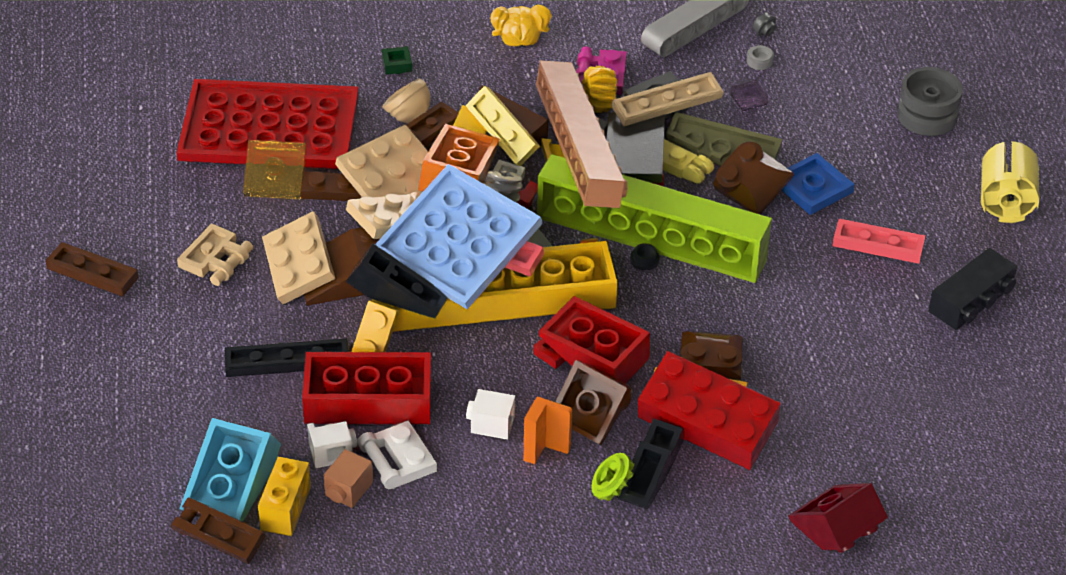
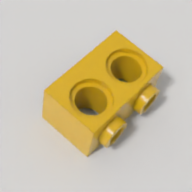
M277 457L258 504L261 531L287 536L293 535L311 489L309 462Z

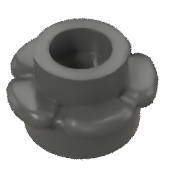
M768 12L761 14L752 25V28L757 32L756 35L761 36L763 34L767 37L772 34L777 27L775 24L777 18L771 16Z

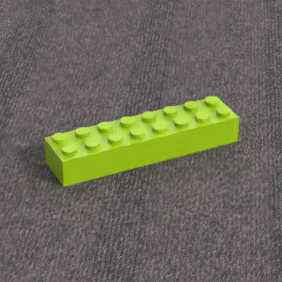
M553 154L550 155L538 175L537 215L542 220L632 247L643 243L651 244L657 249L659 255L753 283L757 282L767 261L772 218L625 175L622 176L627 180L626 197L621 198L620 208L584 206L566 159Z

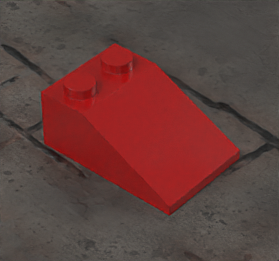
M575 296L538 331V335L571 366H573L575 360H579L598 368L625 384L650 359V332Z

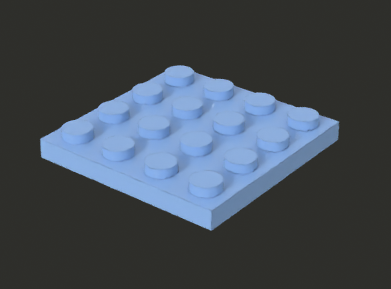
M448 164L375 245L431 282L447 298L468 309L543 223L539 215Z

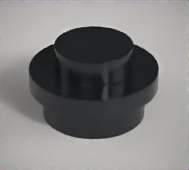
M647 243L637 245L630 255L631 264L639 270L654 269L660 261L657 249Z

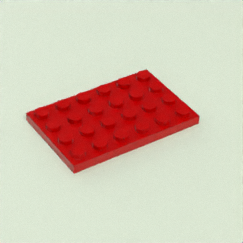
M194 79L176 152L177 161L339 169L335 165L337 157L350 151L359 88L357 86Z

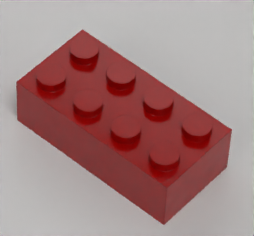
M667 351L638 398V418L648 423H651L654 418L681 427L684 432V440L751 470L779 422L781 403Z
M306 352L302 393L304 424H335L345 421L347 424H400L405 421H409L410 424H430L431 352Z

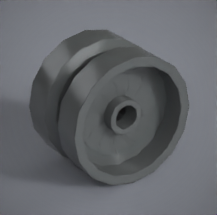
M923 67L914 69L907 73L902 80L897 118L911 132L926 136L945 134L951 131L958 121L963 85L955 75L940 68Z

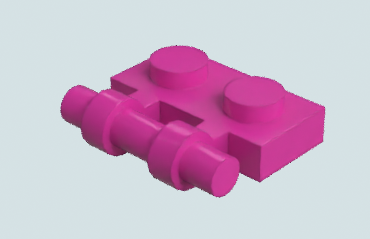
M582 47L581 52L577 56L579 68L576 70V73H579L581 84L584 79V73L590 66H605V68H611V70L615 71L617 78L616 94L622 95L627 51L600 49L599 56H593L590 47Z

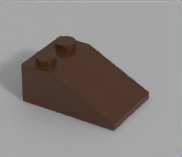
M363 227L350 229L327 242L326 246L336 279L304 294L306 306L363 296L362 292L348 284L346 280L364 253L373 243L376 244L380 239H373Z

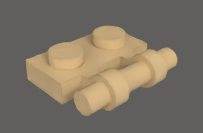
M211 223L178 257V267L202 278L209 271L214 272L210 277V281L212 284L219 286L222 281H227L234 274V269L238 264H243L249 258L253 245L249 241H244L241 245L235 244V233ZM224 255L229 256L226 261L220 260Z

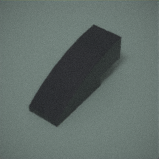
M653 418L644 441H640L632 460L634 463V467L631 470L633 476L626 483L628 487H624L621 490V494L617 496L618 500L648 510L670 472L684 441L683 428Z

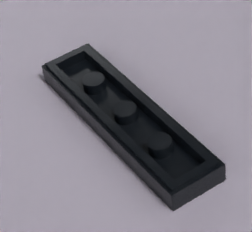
M346 338L225 347L226 377L302 372L305 368L306 352H348V340Z

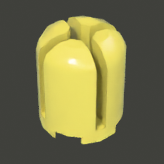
M1012 141L1011 172H1008L1005 142H1002L989 149L982 159L981 205L984 212L986 209L991 215L999 217V222L1016 223L1024 221L1025 216L1033 212L1036 206L1038 209L1039 205L1038 158L1036 153L1021 142ZM1009 194L1014 195V201H1009Z

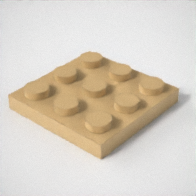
M403 125L337 157L335 165L361 197H384L388 194L407 195L412 192L422 193V191H418L423 160L428 151L410 129Z

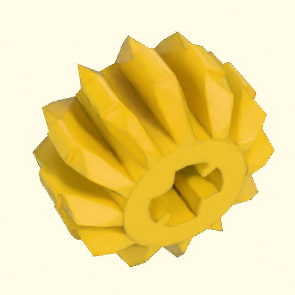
M590 66L585 71L584 79L582 80L586 95H589V102L591 106H594V113L609 112L612 109V101L616 99L617 78L615 71L611 70V68H605V66Z

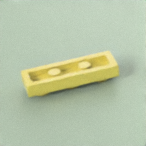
M484 86L466 105L491 136L500 138V147L516 165L522 166L540 147L489 87Z

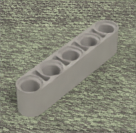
M689 0L648 25L641 35V43L659 56L666 57L743 10L749 0Z

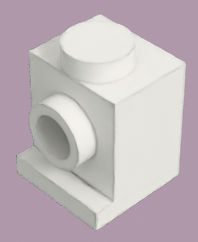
M346 421L315 427L314 423L307 424L309 447L315 468L330 466L344 449L352 452V448L357 447L354 428L348 429Z

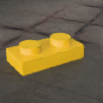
M369 300L351 352H386L400 310Z

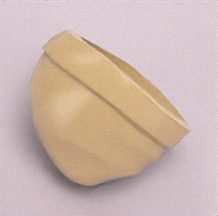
M418 78L397 90L383 104V109L390 113L392 117H395L397 121L406 124L410 123L429 109L431 96L426 82Z

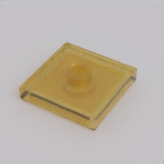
M249 140L243 186L244 196L301 199L306 143Z

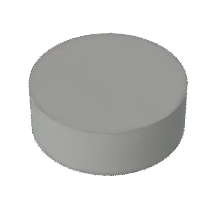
M757 45L747 51L746 62L751 68L765 70L773 65L774 53L770 48Z

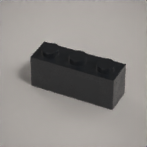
M988 248L932 290L928 312L955 330L965 323H971L983 309H989L996 299L1012 291L1016 284L1017 265L991 248Z

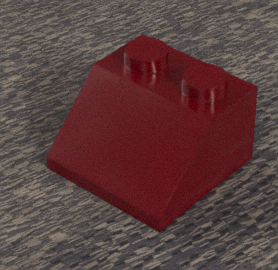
M872 483L834 485L788 515L790 522L822 550H837V552L851 549L855 545L854 541L856 539L876 532L879 529L878 524L888 518Z

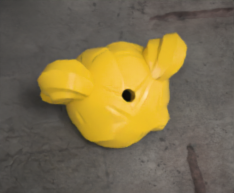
M535 5L532 8L519 6L509 9L500 6L491 13L490 19L495 29L492 31V35H500L503 42L509 46L533 45L538 41L541 31L548 32L550 30L548 24L552 18L551 12L543 5Z

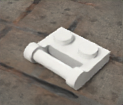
M409 421L374 434L366 432L357 440L360 449L363 452H367L381 474V482L386 489H394L437 472L436 461ZM385 446L399 470L391 468L379 448Z

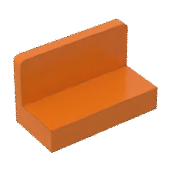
M538 396L536 397L524 418L523 461L536 464L545 447L565 454L569 453L572 433L571 407Z

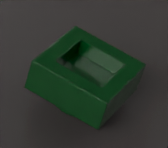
M408 46L381 49L385 75L412 72V60Z

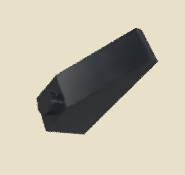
M374 243L360 258L346 280L348 284L370 299L434 319L447 299V296L431 282Z

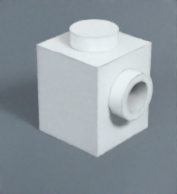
M478 389L475 401H469L466 419L471 420V433L508 440L515 418V395Z

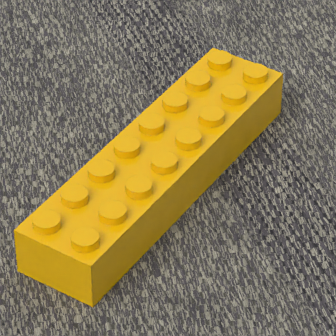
M607 241L543 247L545 254L531 277L503 268L468 309L447 298L434 319L386 303H379L400 310L393 332L555 315L573 296L600 309L616 308L617 279Z

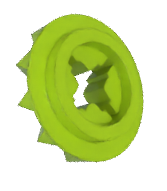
M616 453L599 465L591 485L592 493L600 500L610 501L614 495L619 496L624 487H628L626 483L633 476L631 470L634 467L630 457L624 453Z

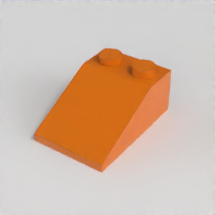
M445 124L423 160L418 191L423 192L448 164L484 184L500 138Z

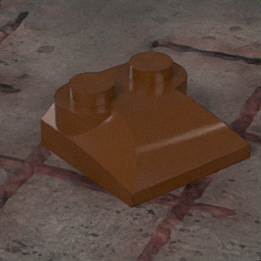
M745 142L739 145L718 169L713 186L715 190L747 211L761 215L793 178L794 173L763 152L759 144Z
M685 331L682 332L680 357L728 379L741 381L743 337L735 334Z
M575 360L555 402L572 408V429L602 445L620 412L629 406L632 389L598 368Z

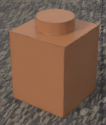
M344 449L324 474L325 496L336 503H342L351 508L355 506L373 483L372 461Z

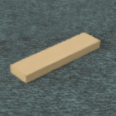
M708 72L614 99L611 106L622 125L628 126L720 99L724 91L712 72Z

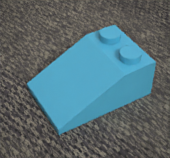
M212 418L180 510H184L182 505L189 497L243 522L270 477L281 443L271 433Z

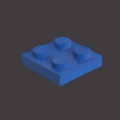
M815 153L788 167L794 173V176L781 190L809 215H812L852 194L855 184L822 156Z

